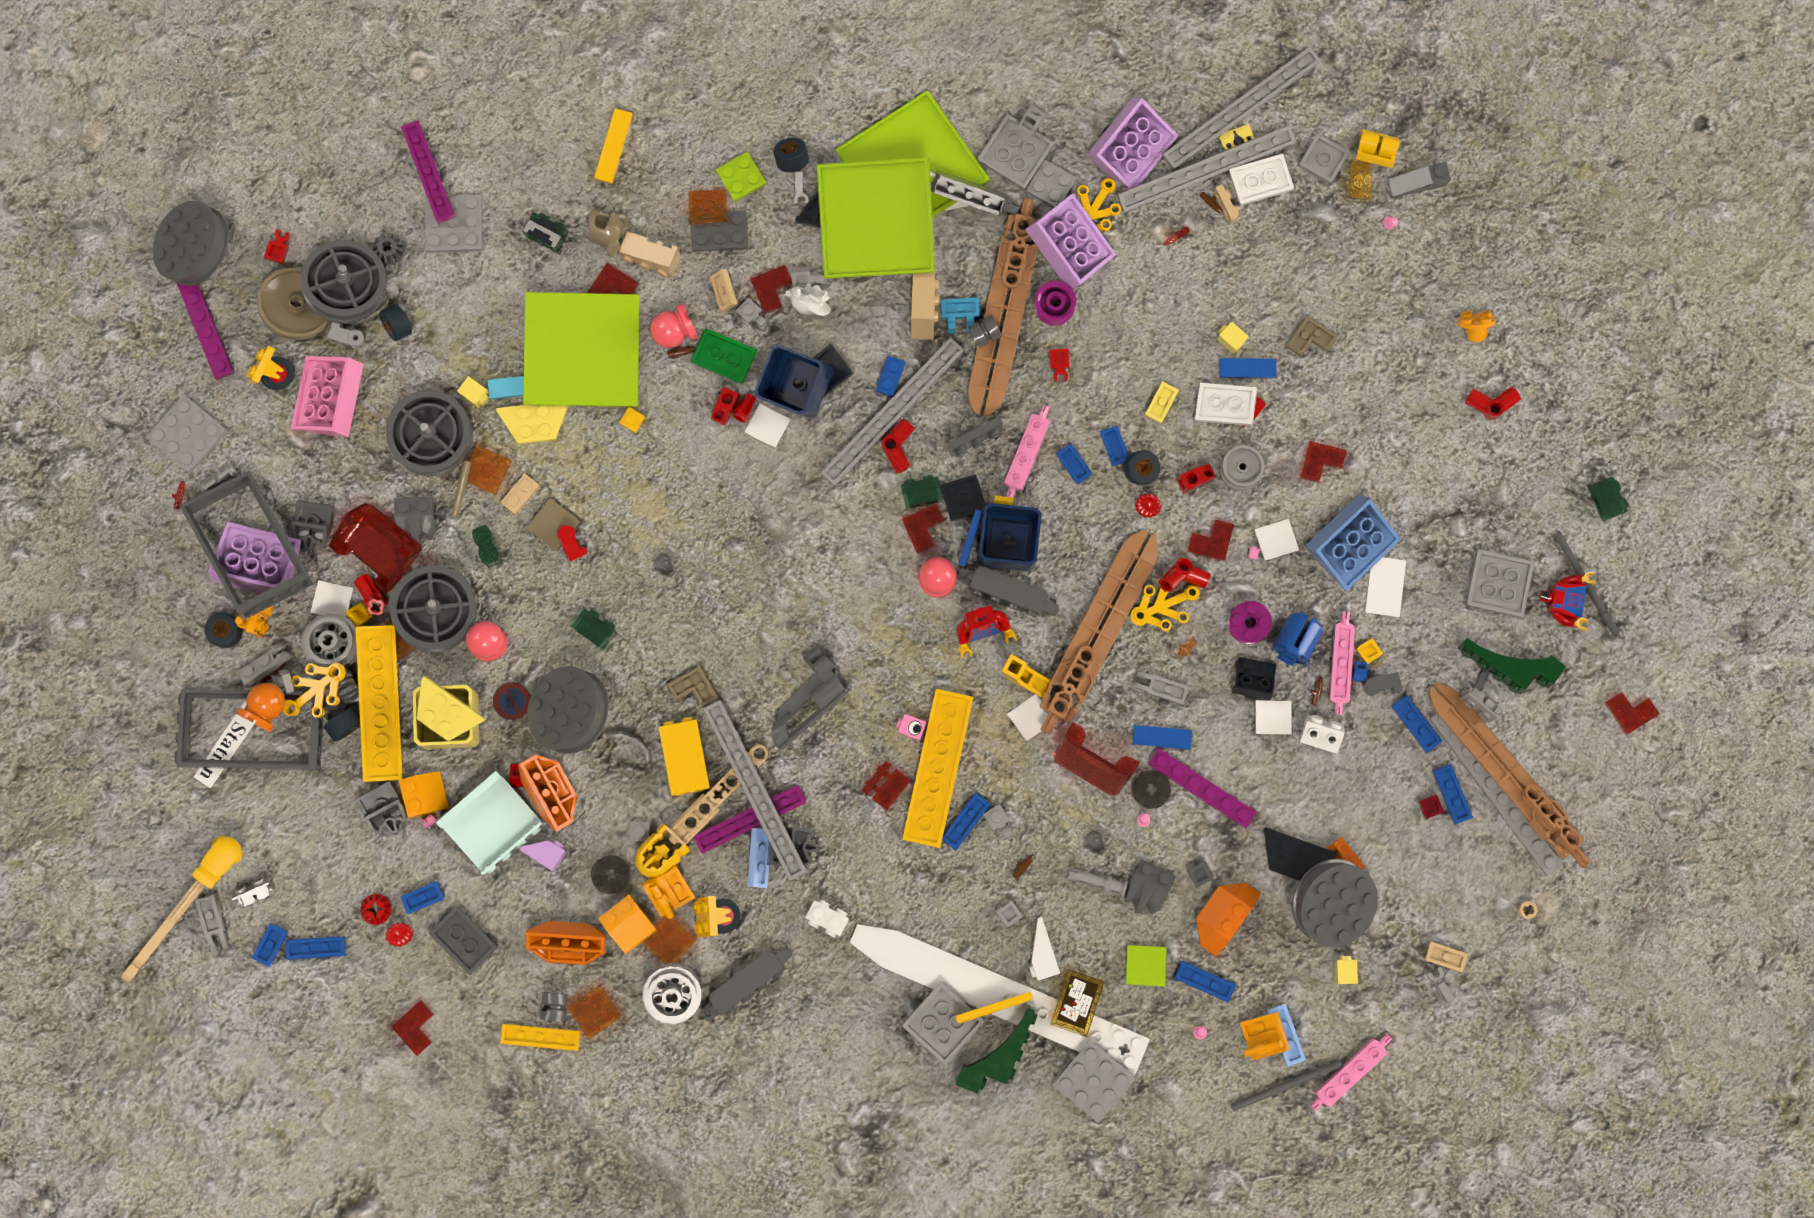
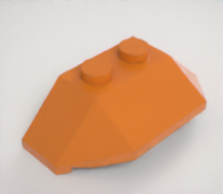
M534 754L519 763L521 782L539 815L555 832L572 823L577 795L559 762Z
M1245 882L1218 886L1196 917L1200 946L1217 957L1248 916L1261 893Z
M548 921L526 930V949L549 963L587 965L605 954V935L589 923Z

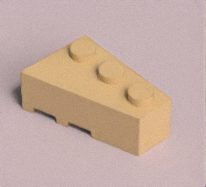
M628 231L619 249V254L623 261L630 264L635 262L639 264V267L648 271L650 269L655 270L662 277H673L681 259L678 246L673 245L672 248L663 246L664 243L661 241L655 243L648 240L647 237Z
M936 272L913 274L911 339L934 340V322H938V311L934 310L939 302V295H935V290H939V279H935Z

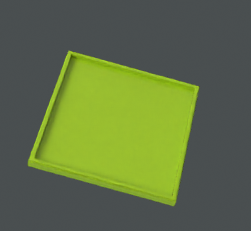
M928 90L835 149V153L842 163L929 157L931 170H940L982 186L990 182V178ZM931 191L933 218L958 201Z
M929 157L817 164L824 279L936 272Z
M525 292L523 405L638 408L640 295Z

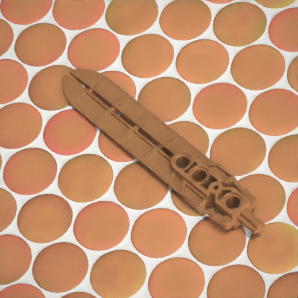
M1031 199L1023 200L1021 214L1008 216L1004 227L1005 232L1000 242L984 318L992 315L999 328L1003 309L1007 311L996 359H992L996 340L992 341L989 339L988 344L980 349L977 346L968 395L972 409L978 415L981 412L985 390L989 391L984 416H989L999 408L1007 391L1038 250L1035 243L1030 246L1026 244L1030 241L1031 237L1026 230H1020L1018 227L1021 224L1030 226L1036 221L1035 217H1031L1034 207V201H1031ZM1013 227L1012 238L1014 241H1008L1006 239L1007 234ZM1018 260L1020 265L1013 266L1010 262ZM1013 277L1016 279V283L1009 284L1007 279ZM1007 291L1011 292L1008 305H1004ZM991 363L995 364L993 370L990 386H986Z
M1144 530L1135 533L1123 543L1062 660L1052 675L1047 692L1044 693L1039 705L1048 714L1040 728L1042 732L1050 735L1058 720L1066 723L1070 722L1077 713V708L1085 700L1092 687L1094 679L1155 565L1158 547L1153 534L1150 535L1140 556L1137 555L1148 531ZM1134 559H1136L1137 561H1136V563H1135V565H1134V567H1133L1131 573L1129 574L1127 580H1124V578H1125L1126 574L1128 573V571H1129V569H1130V567H1131V565H1132ZM1121 584H1124V586H1123L1121 592L1119 593V595H1118V597H1117V599H1116L1114 605H1112L1111 603H1112V601H1113V599H1114L1116 593L1118 592V590H1119ZM1108 609H1111L1101 630H1099L1098 628ZM1095 633H1097L1098 635L1092 647H1089ZM1082 652H1086L1088 654V661L1082 660ZM1074 668L1079 670V678L1073 676L1072 670ZM1052 686L1059 687L1060 692L1051 696ZM1071 695H1075L1078 699L1074 707H1071L1073 704ZM1056 702L1061 703V712L1055 709L1054 705Z
M1441 683L1433 684L1436 690L1431 686L1429 688V696L1436 713L1528 819L1529 826L1543 841L1547 840L1553 846L1552 849L1558 853L1561 859L1571 854L1582 868L1588 865L1591 861L1579 848L1584 842V837L1578 833L1576 828L1571 826L1568 821L1569 817L1555 800L1550 799L1476 712L1468 708L1459 699L1461 695Z

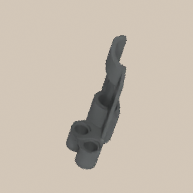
M817 645L803 658L815 674L777 712L778 720L772 727V739L779 749L787 747L849 691L847 684L838 673L835 665ZM813 699L820 708L789 733L786 725L787 720Z

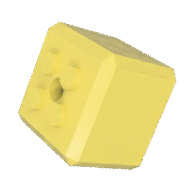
M467 685L441 686L479 713L478 693ZM421 687L415 689L413 692L414 742L426 750L477 746L480 742L479 724L455 739L447 741L417 720Z

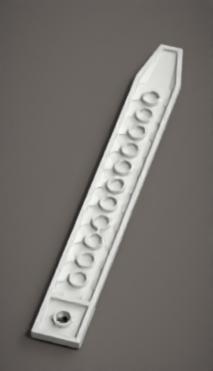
M857 924L850 940L852 945L881 967L932 989L942 981L964 1003L976 1008L1031 992L1033 997L1031 1001L991 1014L1018 1025L1028 1005L1035 1007V1013L1038 1016L1035 1024H1030L1029 1031L1078 1052L1091 1039L1134 1076L1150 1039L1095 1015L1089 1014L1085 1030L1057 1020L1062 1001L1059 1000L1058 1003V1000L899 931ZM1124 1044H1127V1049H1129V1053L1121 1055V1050H1119V1046H1124Z

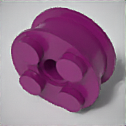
M1050 281L1038 289L1034 301V310L1042 322L1052 326L1062 325L1069 321L1074 314L1076 295L1069 285L1061 281ZM1058 300L1060 305L1054 307L1050 304V301Z
M1256 601L1240 603L1232 610L1228 618L1230 634L1242 644L1252 645L1262 641L1269 634L1272 627V617L1269 610L1263 604ZM1245 619H1253L1255 622L1254 627H1247Z

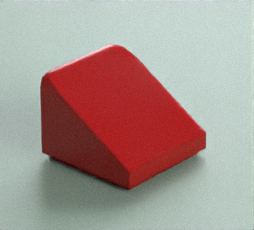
M519 763L510 764L509 781L511 787H524L521 782Z

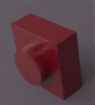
M1437 794L1418 801L1425 820L1444 813Z

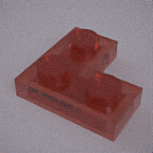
M607 263L587 293L611 294L614 290L618 294H633L639 283Z
M785 265L750 279L764 314L782 308L775 290L792 284Z
M1309 441L1300 479L1319 483L1323 465L1342 469L1346 450Z
M937 504L902 518L916 554L934 547L927 529L944 522Z
M1215 520L1211 537L1192 533L1187 552L1224 562L1234 524Z
M1623 692L1605 702V705L1626 735L1660 714L1650 698L1632 707Z
M420 1000L391 1028L413 1053L419 1056L433 1043L421 1030V1027L435 1014Z

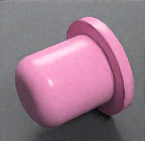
M1387 216L1383 220V225L1388 230L1398 225V219Z
M1253 546V548L1248 547L1250 548L1249 559H1258L1259 550L1261 551V549H1258L1256 546Z
M1145 813L1138 815V825L1142 827L1148 826L1150 816Z
M430 814L424 820L421 819L423 826L430 830L431 826L436 822V818Z
M1197 1026L1194 1028L1193 1034L1195 1038L1201 1040L1207 1036V1030L1203 1026Z

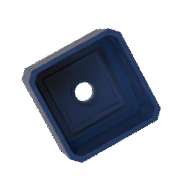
M777 344L771 347L754 393L758 399L800 416L812 418L818 412L833 374V369L829 364ZM802 378L804 385L802 388L797 389L795 381Z
M996 503L987 504L984 507L978 555L980 565L982 567L1028 572L1034 569L1037 562L1042 513L1040 510L1033 507ZM1005 537H1012L1014 544L1006 546L1003 542Z

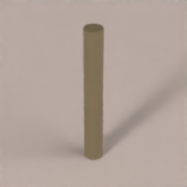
M464 460L451 516H459L471 461Z

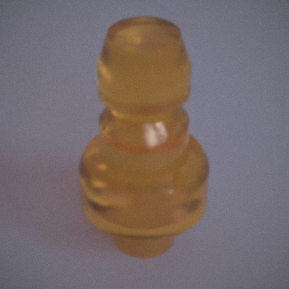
M1193 638L1186 645H1182L1179 648L1180 652L1178 654L1181 657L1184 655L1188 656L1191 653L1190 650L1196 646L1197 641Z

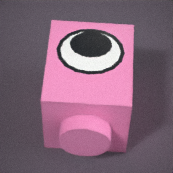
M904 714L903 718L899 717L896 728L899 729L898 734L920 742L926 722Z

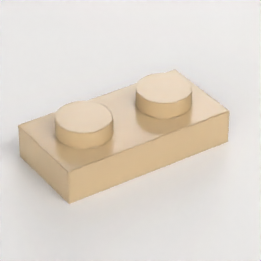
M1223 184L1215 187L1213 193L1229 225L1237 222L1239 211L1236 205H1232L1230 201L1231 195L1229 190L1225 189Z
M721 269L710 276L720 312H725L736 306L738 303L727 269Z
M524 473L500 503L517 515L540 485Z
M1429 942L1424 961L1463 973L1468 954Z

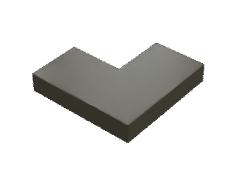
M1306 316L1286 345V348L1302 357L1312 342L1328 352L1338 338V335L1311 317Z
M701 666L694 668L667 684L676 701L692 692L702 709L719 700Z

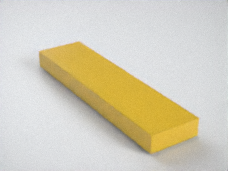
M614 109L594 176L595 180L613 184L633 113Z
M1031 992L1024 993L957 1015L955 1019L958 1024L1031 1001L1033 997Z
M502 1024L500 1044L579 1051L581 1031Z

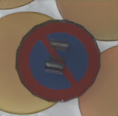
M508 682L496 690L493 696V706L500 717L506 720H517L528 712L531 696L523 685L517 682Z

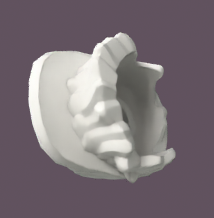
M808 283L805 288L793 287L786 290L784 296L790 297L793 307L801 314L811 315L815 313L824 316L830 313V306L826 303L829 299L827 296L828 291L821 290L819 285L811 287Z

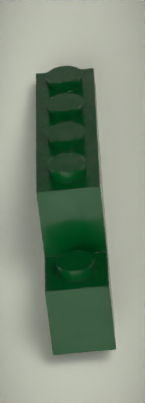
M1468 638L1462 641L1457 648L1464 657L1474 660L1479 668L1487 670L1494 679L1505 683L1510 691L1518 694L1526 691L1533 679H1536V682L1542 687H1551L1567 667L1552 655L1544 659H1519L1503 656L1477 645Z
M1028 1005L1016 1029L998 1048L971 1064H963L956 1081V1086L978 1094L979 1089L983 1090L987 1079L984 1076L1005 1084L1008 1083V1080H1013L1016 1069H1014L1015 1062H1020L1024 1052L1021 1050L1022 1044H1027L1031 1034L1028 1032L1030 1024H1035L1038 1016L1035 1013L1036 1008Z

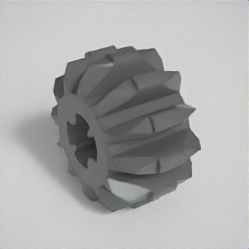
M389 232L387 237L381 234V240L375 238L378 244L372 245V248L381 261H384L385 265H389L390 261L396 264V258L402 260L400 254L405 253V250L402 248L404 243L400 241L398 235L393 237V234Z
M349 670L346 671L344 679L338 685V693L347 704L359 700L358 680L353 672Z

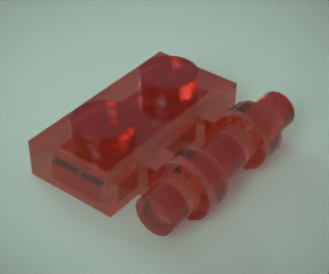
M885 760L881 766L877 767V772L873 777L865 782L866 785L861 791L866 795L871 790L875 791L876 794L872 800L888 811L911 780L897 769L890 774L887 770L891 767V764ZM884 776L887 780L880 788L876 784Z

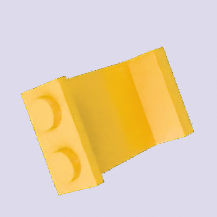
M693 717L684 718L681 723L674 724V721L665 722L663 726L659 727L670 791L673 797L711 789L698 728L699 723L697 719L693 720Z

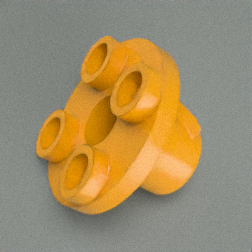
M1464 311L1457 318V325L1467 329L1465 334H1467V339L1471 342L1485 340L1488 334L1487 328L1494 326L1496 323V318L1492 316L1491 311H1481L1480 313Z

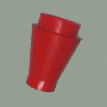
M746 394L745 398L733 409V418L741 423L749 420L757 399L751 394Z

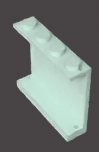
M496 770L436 823L448 833L478 867L482 875L486 872L489 875L497 868L495 865L500 860L504 862L512 855L510 852L515 847L519 849L527 842L525 839L527 836L537 834L542 829L540 825L543 822Z

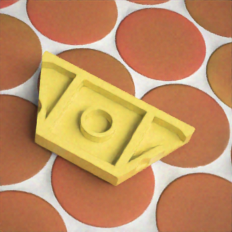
M520 405L496 408V410L520 445L557 440L559 429L564 422V416L569 406Z
M423 676L417 720L447 741H451L476 725L485 722L486 718L428 677Z

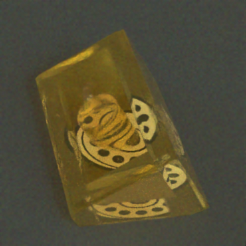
M1364 161L1350 162L1348 198L1371 199L1372 163Z

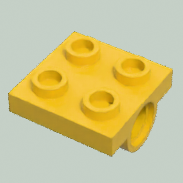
M1362 129L1356 159L1393 168L1400 140L1396 137Z

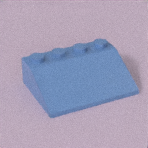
M1358 495L1305 547L1345 591H1348L1401 539L1372 500Z

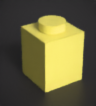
M1231 322L1228 326L1225 324L1218 331L1220 335L1217 340L1231 353L1235 354L1249 336Z
M469 376L457 390L460 396L477 408L480 405L483 406L489 399L487 389Z
M1340 956V960H1334L1335 984H1358L1357 960H1352L1351 956Z

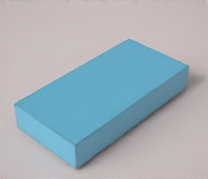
M524 376L488 380L490 400L523 396Z

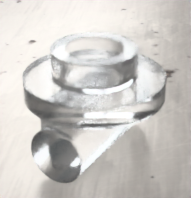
M669 806L662 812L661 820L670 827L683 813L680 809Z

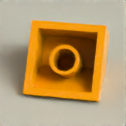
M440 771L398 780L408 818L415 819L450 809Z
M630 895L626 896L598 918L625 954L657 930Z

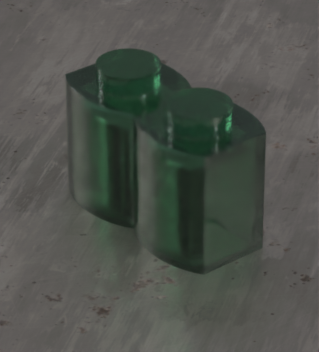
M1613 477L1588 487L1591 498L1603 522L1628 512V502L1624 497L1622 498L1620 484Z
M486 525L473 529L472 537L475 544L479 547L478 553L481 561L488 568L502 564V556L495 546L496 540L493 532Z

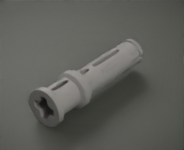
M1074 868L1070 869L1068 880L1103 889L1105 893L1119 894L1122 898H1124L1128 884L1126 880L1123 882L1112 879V876H1107V878Z

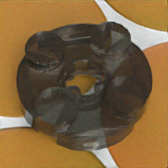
M1148 770L1135 778L1131 791L1133 799L1145 809H1157L1168 801L1171 787L1164 774ZM1150 784L1156 787L1154 795L1146 792V788H1149Z
M608 855L594 863L591 869V880L596 889L602 893H620L629 883L630 869L622 858ZM613 869L616 877L607 880L606 871L610 872Z

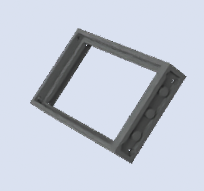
M250 471L238 474L235 478L222 482L219 486L206 490L201 495L188 499L179 505L242 621L313 585L307 571ZM249 486L298 575L242 603L193 513Z
M181 689V694H179L178 698L180 713L177 714L179 732L176 733L175 738L178 750L174 755V761L178 767L321 771L323 717H314L312 713L309 762L188 759L192 698L247 699L250 690ZM282 691L285 700H297L305 693V691L290 693ZM316 695L309 700L312 701V708L314 707ZM317 709V715L320 714V709Z

